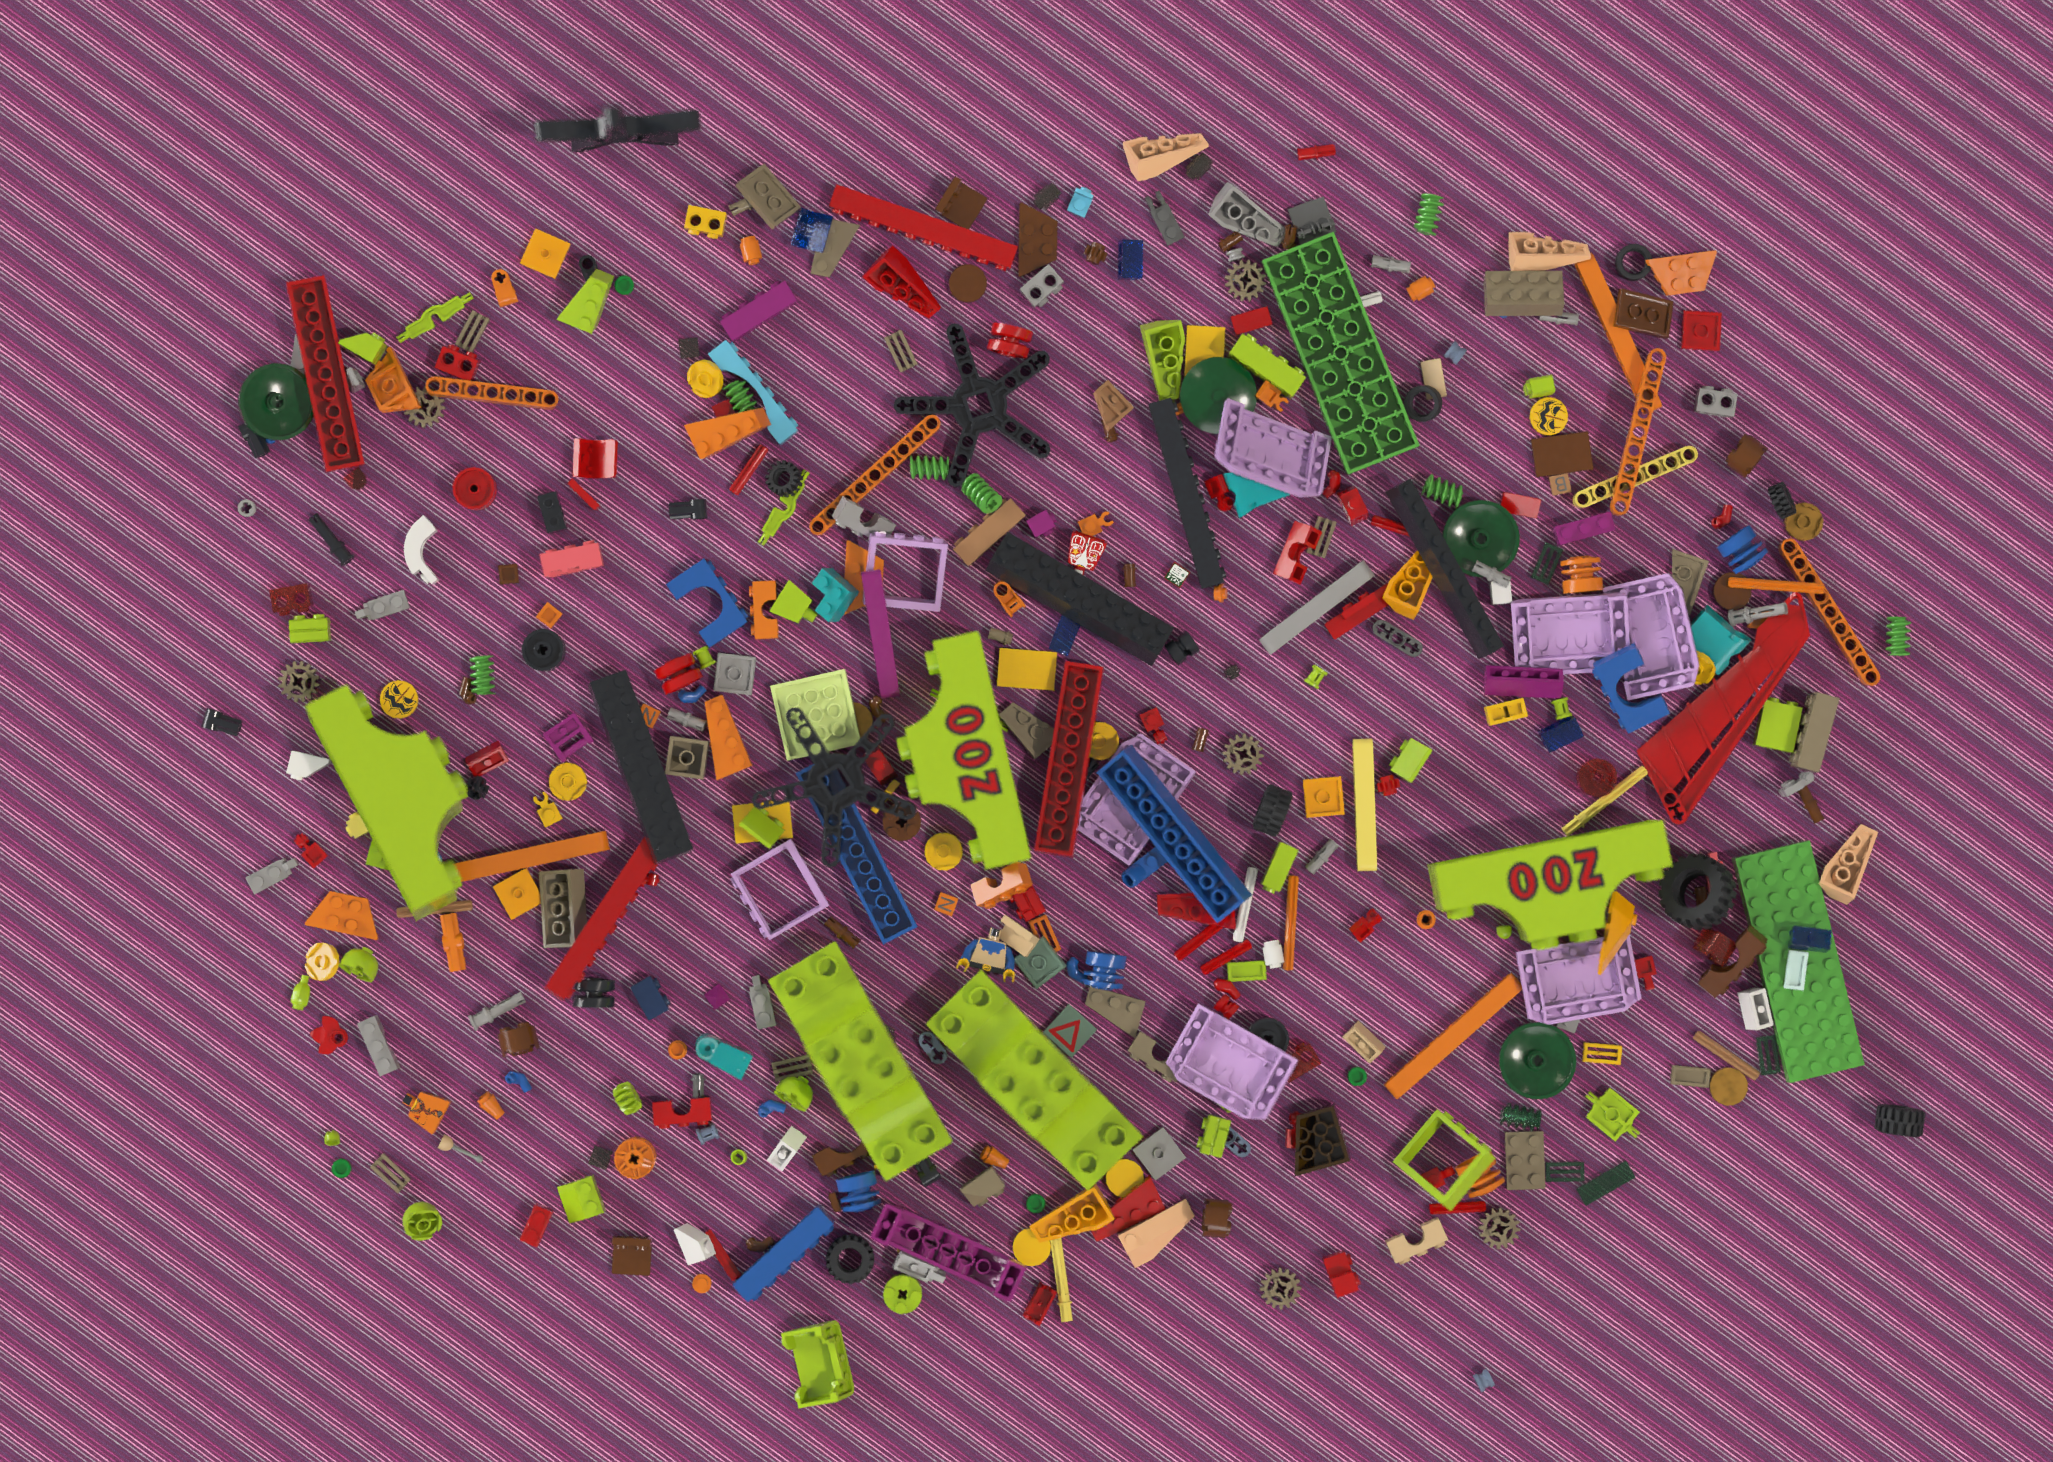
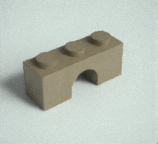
M1139 1031L1127 1049L1130 1052L1129 1056L1137 1062L1140 1059L1146 1062L1145 1067L1149 1070L1161 1072V1077L1169 1083L1172 1080L1177 1082L1174 1073L1166 1064L1167 1059L1159 1061L1152 1056V1049L1156 1041Z

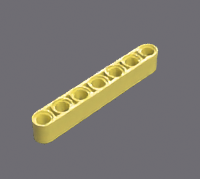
M1685 446L1640 465L1638 471L1640 479L1635 483V486L1694 462L1698 457L1696 448ZM1685 450L1692 452L1691 460L1684 458L1683 453ZM1668 457L1673 458L1675 461V465L1672 468L1666 465ZM1649 465L1656 466L1657 473L1655 475H1651L1648 472ZM1633 469L1628 470L1625 473L1631 475ZM1617 476L1574 494L1572 499L1574 506L1582 509L1612 497L1614 491L1613 481L1617 479ZM1622 483V488L1620 489V491L1623 492L1628 490V485ZM1597 487L1603 488V497H1598L1595 494ZM1580 494L1587 498V502L1584 505L1580 504L1577 500Z
M1372 738L1353 739L1357 871H1377Z

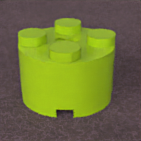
M905 1273L893 1275L885 1285L883 1292L884 1301L890 1310L898 1314L912 1312L918 1307L922 1298V1287L919 1280ZM900 1289H901L902 1291L907 1290V1293H906V1296H907V1297H904V1296H901V1297H900V1296H899V1293H900L899 1290H900Z

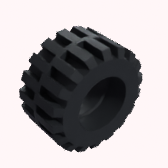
M1270 784L1266 788L1253 821V829L1276 837L1288 813L1293 798L1292 792Z
M1881 1104L1877 1106L1874 1129L1886 1134L1920 1137L1923 1136L1926 1112L1911 1107Z
M845 1234L842 1237L836 1238L831 1243L826 1255V1266L829 1269L830 1275H833L835 1280H839L844 1284H854L861 1282L871 1273L874 1265V1253L872 1246L869 1245L867 1240L855 1234ZM846 1248H854L861 1254V1264L854 1270L844 1269L839 1263V1255Z

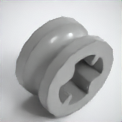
M1238 248L1227 252L1226 255L1229 256L1228 262L1244 258L1245 255L1242 254L1243 249Z
M242 500L238 504V512L242 516L251 517L256 512V505L251 500ZM245 503L252 506L248 514H246V511H242Z

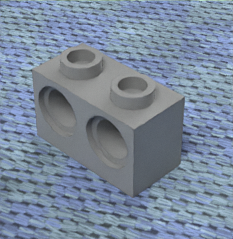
M1048 264L1022 286L1020 292L1034 308L1037 306L1041 308L1049 301L1047 299L1052 293L1056 295L1063 289L1061 285L1064 281ZM1047 277L1055 278L1056 283L1053 286L1046 285L1045 279ZM1033 289H1038L1041 292V296L1034 299L1031 297L1030 292Z
M1702 386L1696 392L1694 413L1733 418L1738 394H1734L1731 389L1715 391L1714 387ZM1703 395L1710 397L1711 403L1709 405H1705L1702 402ZM1722 398L1729 400L1730 405L1728 408H1724L1721 405Z

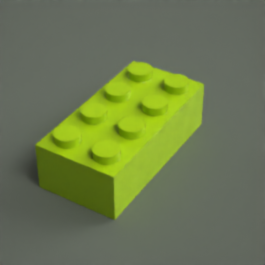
M1242 334L1228 357L1243 365L1248 371L1264 382L1266 380L1273 384L1283 395L1291 400L1306 378L1303 376L1304 372L1296 366L1294 369L1288 365L1289 361L1279 355L1278 358L1272 354L1273 350L1263 344L1261 347L1256 343L1257 339L1252 335Z

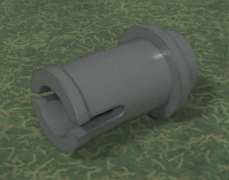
M702 1073L692 1074L693 1098H698V1090L700 1098L705 1097L704 1080L706 1078Z

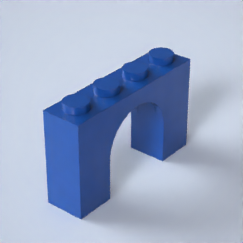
M702 559L666 585L677 601L700 587H710L719 593L723 603L720 616L699 631L708 647L712 648L747 624L746 618L749 616L743 607L739 609L735 604L738 601L732 591L730 593L727 592L725 589L727 584L721 576H716L714 573L716 568L710 560Z
M1635 643L1594 662V669L1592 670L1595 679H1600L1603 685L1601 690L1604 696H1609L1611 700L1609 705L1613 713H1618L1620 717L1618 722L1622 730L1626 728L1628 734L1670 714L1669 707L1661 693L1640 702H1629L1621 698L1616 691L1617 682L1622 675L1644 664L1643 657Z

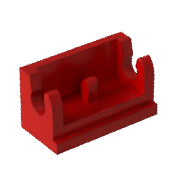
M1040 1281L1023 1313L1024 1318L1040 1326L1057 1293V1289Z

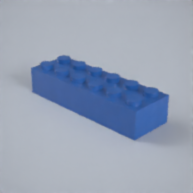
M819 1204L735 1280L732 1286L747 1302L751 1299L754 1302L762 1295V1289L765 1286L769 1289L776 1282V1276L779 1274L783 1276L790 1269V1264L793 1261L797 1263L805 1256V1250L808 1247L813 1249L819 1243L821 1235L826 1237L833 1230L835 1220Z

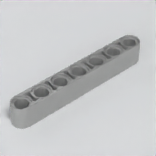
M1364 560L1261 637L1259 639L1260 643L1271 655L1374 577L1375 574Z

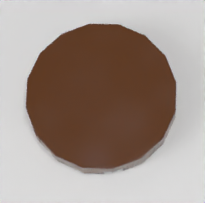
M971 264L961 265L951 273L949 289L958 301L972 303L985 294L987 288L986 276L977 266Z
M1729 572L1721 575L1716 580L1713 586V596L1717 604L1724 609L1737 610L1749 602L1752 589L1729 587L1728 580L1730 577L1746 578L1740 573L1734 574V572Z

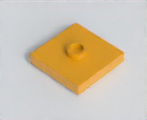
M535 228L520 264L556 279L571 244Z
M1341 776L1303 780L1306 818L1345 814Z
M527 868L493 886L511 920L541 904L540 890Z

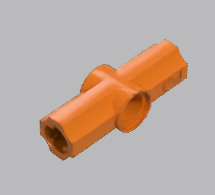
M457 912L440 915L443 931L442 943L444 952L447 954L449 972L466 970L463 952L464 940L460 932Z

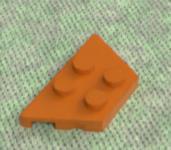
M1717 251L1690 253L1645 261L1653 270L1654 277L1661 284L1665 295H1677L1705 291Z
M389 346L386 349L387 354L383 360L377 362L374 370L370 372L365 380L379 411L388 413L420 409L421 405L394 349Z
M849 540L846 543L844 579L853 585L859 593L844 614L866 606L862 601L864 589L861 572L866 571L868 551ZM875 555L874 570L880 569L883 583L884 560Z
M330 891L305 922L307 926L374 940L379 938L368 898Z

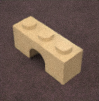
M1438 1217L1420 1224L1423 1236L1418 1243L1412 1244L1407 1242L1403 1233L1385 1240L1395 1263L1404 1264L1410 1261L1409 1257L1416 1254L1419 1257L1428 1253L1427 1249L1434 1247L1437 1249L1445 1245V1241L1448 1238Z

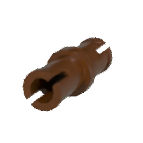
M1808 785L1797 791L1804 803L1803 808L1807 809L1813 823L1815 824L1825 819L1817 805L1818 801L1812 796Z
M832 915L824 924V926L837 935L838 939L841 938L852 949L861 941L860 938L848 930V926H843Z

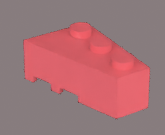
M594 540L583 542V546L576 547L573 544L565 546L563 550L550 549L545 551L546 553L540 554L544 577L548 579L604 566L600 544L595 543Z

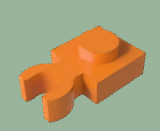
M1266 380L1255 395L1268 407L1273 406L1274 409L1280 412L1283 411L1279 406L1280 402H1289L1286 398L1279 396L1282 392Z
M1108 511L1104 512L1098 519L1094 514L1078 521L1082 533L1094 536L1103 532L1101 526H1111L1114 523L1113 521H1104V517L1110 513Z

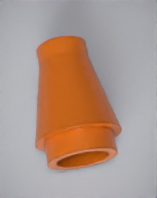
M1423 910L1417 915L1416 921L1419 927L1430 929L1434 926L1436 918L1433 912ZM1423 916L1428 917L1425 923L1422 922Z
M489 1091L477 1100L479 1107L492 1115L496 1120L505 1113L494 1094H491Z
M986 1145L980 1154V1159L983 1160V1163L1005 1169L1009 1163V1159L993 1146Z

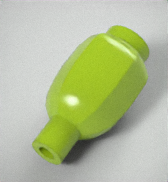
M302 975L300 982L293 989L291 996L293 1009L303 1011L304 1007L308 1005L310 998L309 976Z

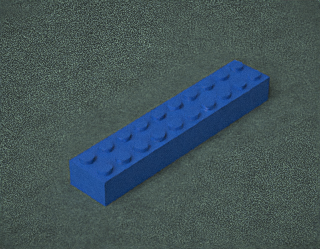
M1132 745L1121 751L1097 772L1217 923L1252 896Z
M813 764L796 772L799 781L808 780V774ZM838 769L823 777L833 795L846 788ZM808 797L824 827L825 808L819 805L812 797ZM854 803L844 808L840 861L882 943L885 944L917 928L918 925L856 804ZM830 815L829 823L837 825L838 817ZM829 834L828 838L832 845L836 844L837 837L834 834Z

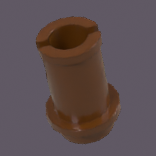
M1292 224L1285 225L1284 240L1281 241L1282 248L1288 250L1296 246L1295 237L1298 226L1293 225L1291 227Z
M1235 231L1225 239L1221 238L1218 246L1223 253L1229 252L1230 248L1243 241L1240 233Z
M1101 420L1105 433L1104 440L1107 443L1117 441L1119 434H1116L1115 426L1107 431L1103 420Z
M1135 563L1124 564V568H1122L1124 570V587H1136L1135 569L1137 567H1135Z
M1198 727L1195 730L1196 736L1192 749L1204 752L1207 736H1210V734H1208V729Z
M1706 886L1694 887L1693 894H1695L1696 906L1701 905L1707 899L1706 893L1708 890Z

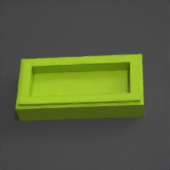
M1265 960L1227 963L1228 980L1231 982L1267 980Z

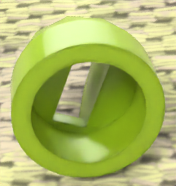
M1496 926L1497 935L1501 939L1509 938L1512 933V926Z
M332 1130V1133L327 1131L324 1137L325 1144L328 1146L340 1144L339 1133L335 1130Z
M735 1150L731 1154V1161L736 1165H742L747 1160V1154L743 1150ZM737 1153L743 1157V1160L736 1156Z

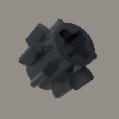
M475 776L473 779H468L466 788L468 790L467 794L471 799L485 798L490 786L486 785L487 782L483 777Z

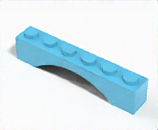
M725 340L708 355L721 371L741 377L758 392L771 423L768 426V431L781 446L798 432L796 428L798 426L797 422L792 416L788 418L785 415L786 409L780 401L776 403L772 397L775 395L768 386L766 388L762 386L760 382L763 380L756 371L754 373L750 371L748 367L751 365L746 358L738 356L736 352L739 350L732 341L728 343Z

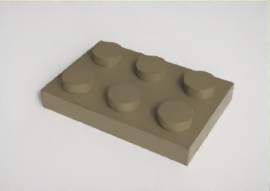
M765 164L758 167L735 185L772 230L801 208Z
M1504 1132L1506 1190L1545 1189L1544 1132Z

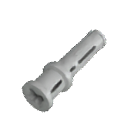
M1786 602L1752 609L1748 606L1742 610L1734 611L1731 609L1728 611V619L1732 627L1739 623L1746 622L1750 624L1756 619L1788 614V607Z
M520 991L490 1008H482V1011L473 1016L469 1015L468 1018L474 1030L477 1031L478 1027L488 1022L492 1023L494 1018L526 1003V1000Z

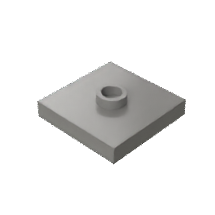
M718 653L713 691L752 695L756 657Z
M1164 1127L1132 1149L1155 1181L1186 1158Z

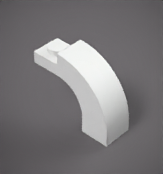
M423 515L408 531L404 544V555L410 571L414 575L421 571L420 577L427 584L430 582L434 585L439 579L425 563L423 548L427 540L438 530Z

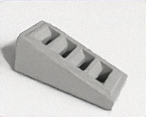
M351 367L346 370L348 387L352 393L365 388L366 385L358 370Z

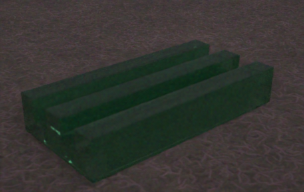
M1545 542L1530 578L1549 585L1563 549ZM1547 548H1551L1547 556V559L1544 563V566L1542 568V571L1540 575L1537 576L1536 574L1542 563ZM1554 550L1558 551L1547 579H1544V574Z
M1775 1035L1755 1037L1761 1076L1781 1073ZM1768 1040H1771L1775 1070H1772ZM1761 1041H1764L1768 1071H1765Z
M1545 1162L1546 1182L1585 1181L1584 1162ZM1580 1166V1169L1550 1170V1167ZM1580 1173V1177H1550V1174Z

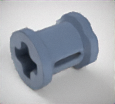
M714 1122L701 1130L699 1128L696 1129L701 1145H704L705 1142L711 1139L720 1138Z

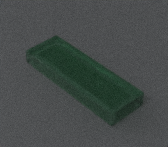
M1625 1160L1576 1188V1191L1584 1205L1587 1206L1636 1177Z

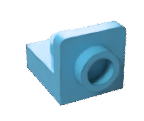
M1085 187L1076 188L1067 211L1085 218L1094 197L1091 194L1092 191Z

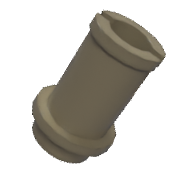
M745 197L729 205L730 210L738 207V209L731 211L733 216L748 209L752 210V205Z
M991 627L988 639L1002 642L1005 646L1006 644L1010 645L1013 634L1010 631L1005 632Z

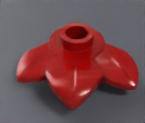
M322 1016L323 1026L310 1032L311 1037L320 1043L318 1049L320 1054H331L337 1047L344 1046L348 1041L347 1032L340 1028L339 1022L335 1018L330 1016ZM337 1034H340L342 1036L341 1041L336 1040L335 1037Z

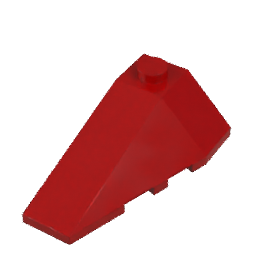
M893 245L882 253L862 276L879 292H887L893 296L892 299L905 302L910 309L928 319L941 309V306L908 259Z

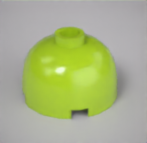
M363 947L362 950L355 948L344 954L339 967L346 973H353L357 975L356 978L371 983L378 972V961L372 955V950Z
M794 1076L784 1078L779 1082L774 1091V1094L783 1102L788 1101L792 1104L791 1107L803 1112L809 1108L813 1100V1091L808 1085L809 1081L802 1076L798 1078Z
M416 1202L410 1205L405 1210L402 1218L405 1233L407 1236H411L413 1240L423 1241L433 1237L432 1234L436 1231L439 1232L442 1226V1218L439 1211L428 1202Z

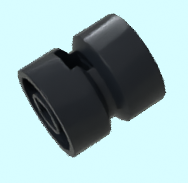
M1187 631L1178 635L1176 641L1171 640L1164 645L1178 666L1187 660L1188 655L1192 657L1200 651Z

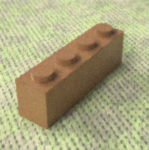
M1011 498L1008 501L1003 499L998 510L994 513L986 514L982 518L984 522L980 526L975 524L968 531L970 534L965 539L961 537L954 543L956 547L953 550L969 567L1026 515Z

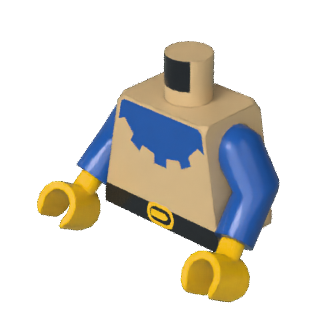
M990 928L988 938L980 937L979 939H974L964 949L956 969H958L959 965L965 967L964 972L967 971L969 966L1003 974L1004 982L1006 977L1010 976L1012 977V982H1014L1015 959L1011 948L1006 946L1005 942L999 941L1002 930Z

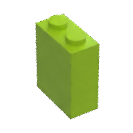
M1769 697L1759 712L1753 745L1793 753L1803 708L1798 707L1796 702L1787 701L1786 704L1779 703V699Z
M1278 842L1260 884L1264 885L1262 889L1273 894L1275 891L1280 892L1298 849Z

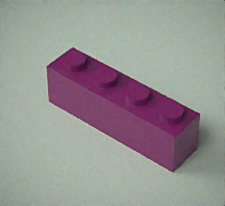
M780 280L770 286L771 290L766 293L761 291L754 296L755 300L752 302L745 301L738 306L739 310L732 313L730 311L722 316L723 320L720 323L733 343L798 302L785 281L782 283Z
M1486 665L1484 695L1561 699L1564 684L1563 669Z

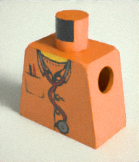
M421 1091L417 1098L407 1093L402 1101L403 1104L411 1107L408 1117L430 1134L436 1132L452 1102L449 1099L425 1091Z

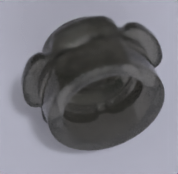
M1237 664L1223 670L1224 678L1229 677L1232 680L1240 676L1241 668Z

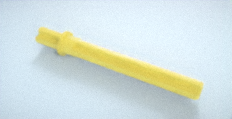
M1640 766L1577 816L1574 815V819L1561 828L1566 836L1571 835L1580 827H1585L1584 824L1645 777L1648 774L1645 767Z
M1062 1238L1050 1240L1059 1301L1057 1305L1060 1308L1061 1322L1073 1321L1072 1301H1070Z

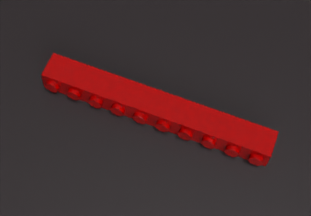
M838 184L835 186L829 208L837 215L842 216L845 213L851 215L850 219L858 222H861V219L866 220L870 226L879 228V226L886 227V231L893 234L901 232L905 234V238L915 241L918 238L923 240L922 243L931 247L934 244L939 245L941 250L951 253L953 250L959 252V256L970 259L971 256L976 258L978 263L983 265L991 263L996 265V269L1005 272L1006 269L1011 270L1018 250L1016 245Z
M645 837L544 987V990L559 1000L570 999L575 991L572 987L576 981L578 983L582 981L586 975L583 972L586 966L591 967L596 957L593 955L597 949L599 951L603 949L607 943L604 940L607 934H613L617 928L615 922L618 918L623 919L628 911L625 907L629 902L633 903L639 895L636 892L639 886L644 887L649 877L646 875L650 870L654 872L658 866L653 861Z

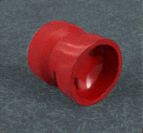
M1226 994L1213 1006L1217 1012L1220 1011L1223 1017L1228 1020L1240 1007L1235 1002H1231L1230 997Z

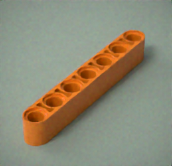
M430 377L426 381L427 393L435 397L552 410L558 404V395L551 390L443 377ZM437 382L440 388L437 391H432L429 389V384ZM451 384H455L459 387V391L451 393L448 387ZM469 387H476L478 393L474 396L469 395L467 392ZM489 389H495L497 396L490 398L486 392ZM513 391L517 397L514 400H508L506 393ZM528 393H532L535 395L536 400L531 403L527 402L525 396ZM552 396L555 402L552 405H548L545 403L544 398Z

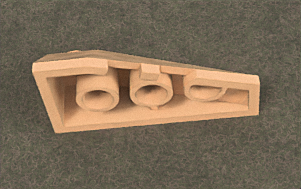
M1200 133L1177 135L1176 138L1171 139L1165 138V136H1159V139L1147 140V137H1140L1123 142V147L1132 174L1137 181L1156 177L1208 147V142Z
M1509 232L1508 235L1511 271H1545L1591 259L1588 245L1569 240L1558 242L1551 240L1552 237L1545 236V239L1534 237V233Z
M1860 824L1824 867L1819 885L1830 898L1846 905L1855 899L1878 834L1877 831Z
M1184 1199L1166 1210L1118 1233V1237L1134 1267L1137 1268L1152 1260L1194 1217V1214L1187 1200Z

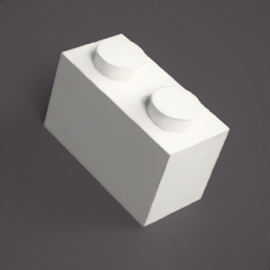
M1753 987L1737 992L1746 1030H1761L1774 1025L1765 988Z

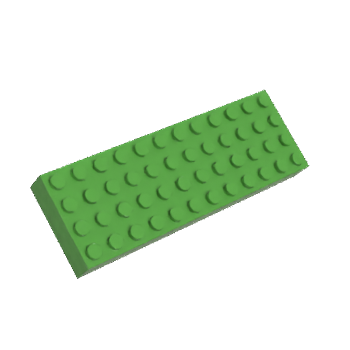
M1334 232L1262 260V266L1346 475L1348 476L1419 447L1420 445Z
M1810 840L1732 858L1748 926L1749 924L1767 938V948L1760 956L1756 955L1762 985L1766 990L1774 1024L1773 1030L1786 1082L1793 1083L1865 1065L1822 888L1819 885L1820 880ZM1788 950L1809 952L1804 991L1784 988Z

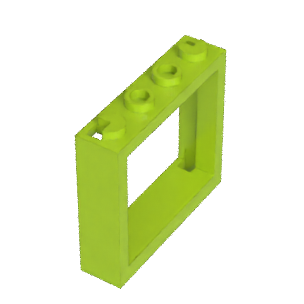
M1437 1109L1394 1159L1393 1163L1451 1211L1493 1162L1495 1157L1489 1153L1492 1149L1485 1143L1482 1145L1477 1143L1479 1138L1473 1133H1465L1467 1128L1461 1123H1453L1452 1120L1454 1118L1446 1111L1442 1113ZM1443 1122L1480 1152L1445 1195L1408 1165Z

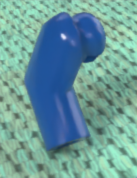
M700 684L693 692L679 691L678 698L683 703H696L707 690Z
M1071 957L1066 962L1068 975L1083 984V979H1087L1088 976L1079 971L1078 959Z
M511 1071L505 1076V1081L508 1084H519L524 1093L532 1089L523 1073Z
M768 1100L759 1106L758 1115L765 1118L773 1111L784 1114L786 1104Z

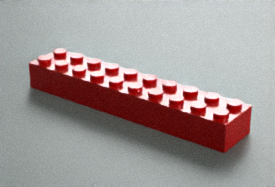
M325 275L286 282L325 472L329 473L364 466L363 453Z
M1065 661L1034 848L1036 853L1074 858L1104 667Z

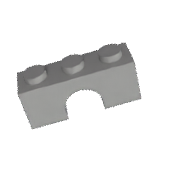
M842 496L832 514V517L836 520L835 524L844 529L846 527L851 528L852 532L860 537L865 535L870 538V533L875 534V532L880 531L886 532V535H891L896 526L890 519L876 512L868 522H860L863 508L858 503Z
M378 1015L357 1023L379 1076L400 1068L394 1051L390 1049L386 1041L385 1031Z

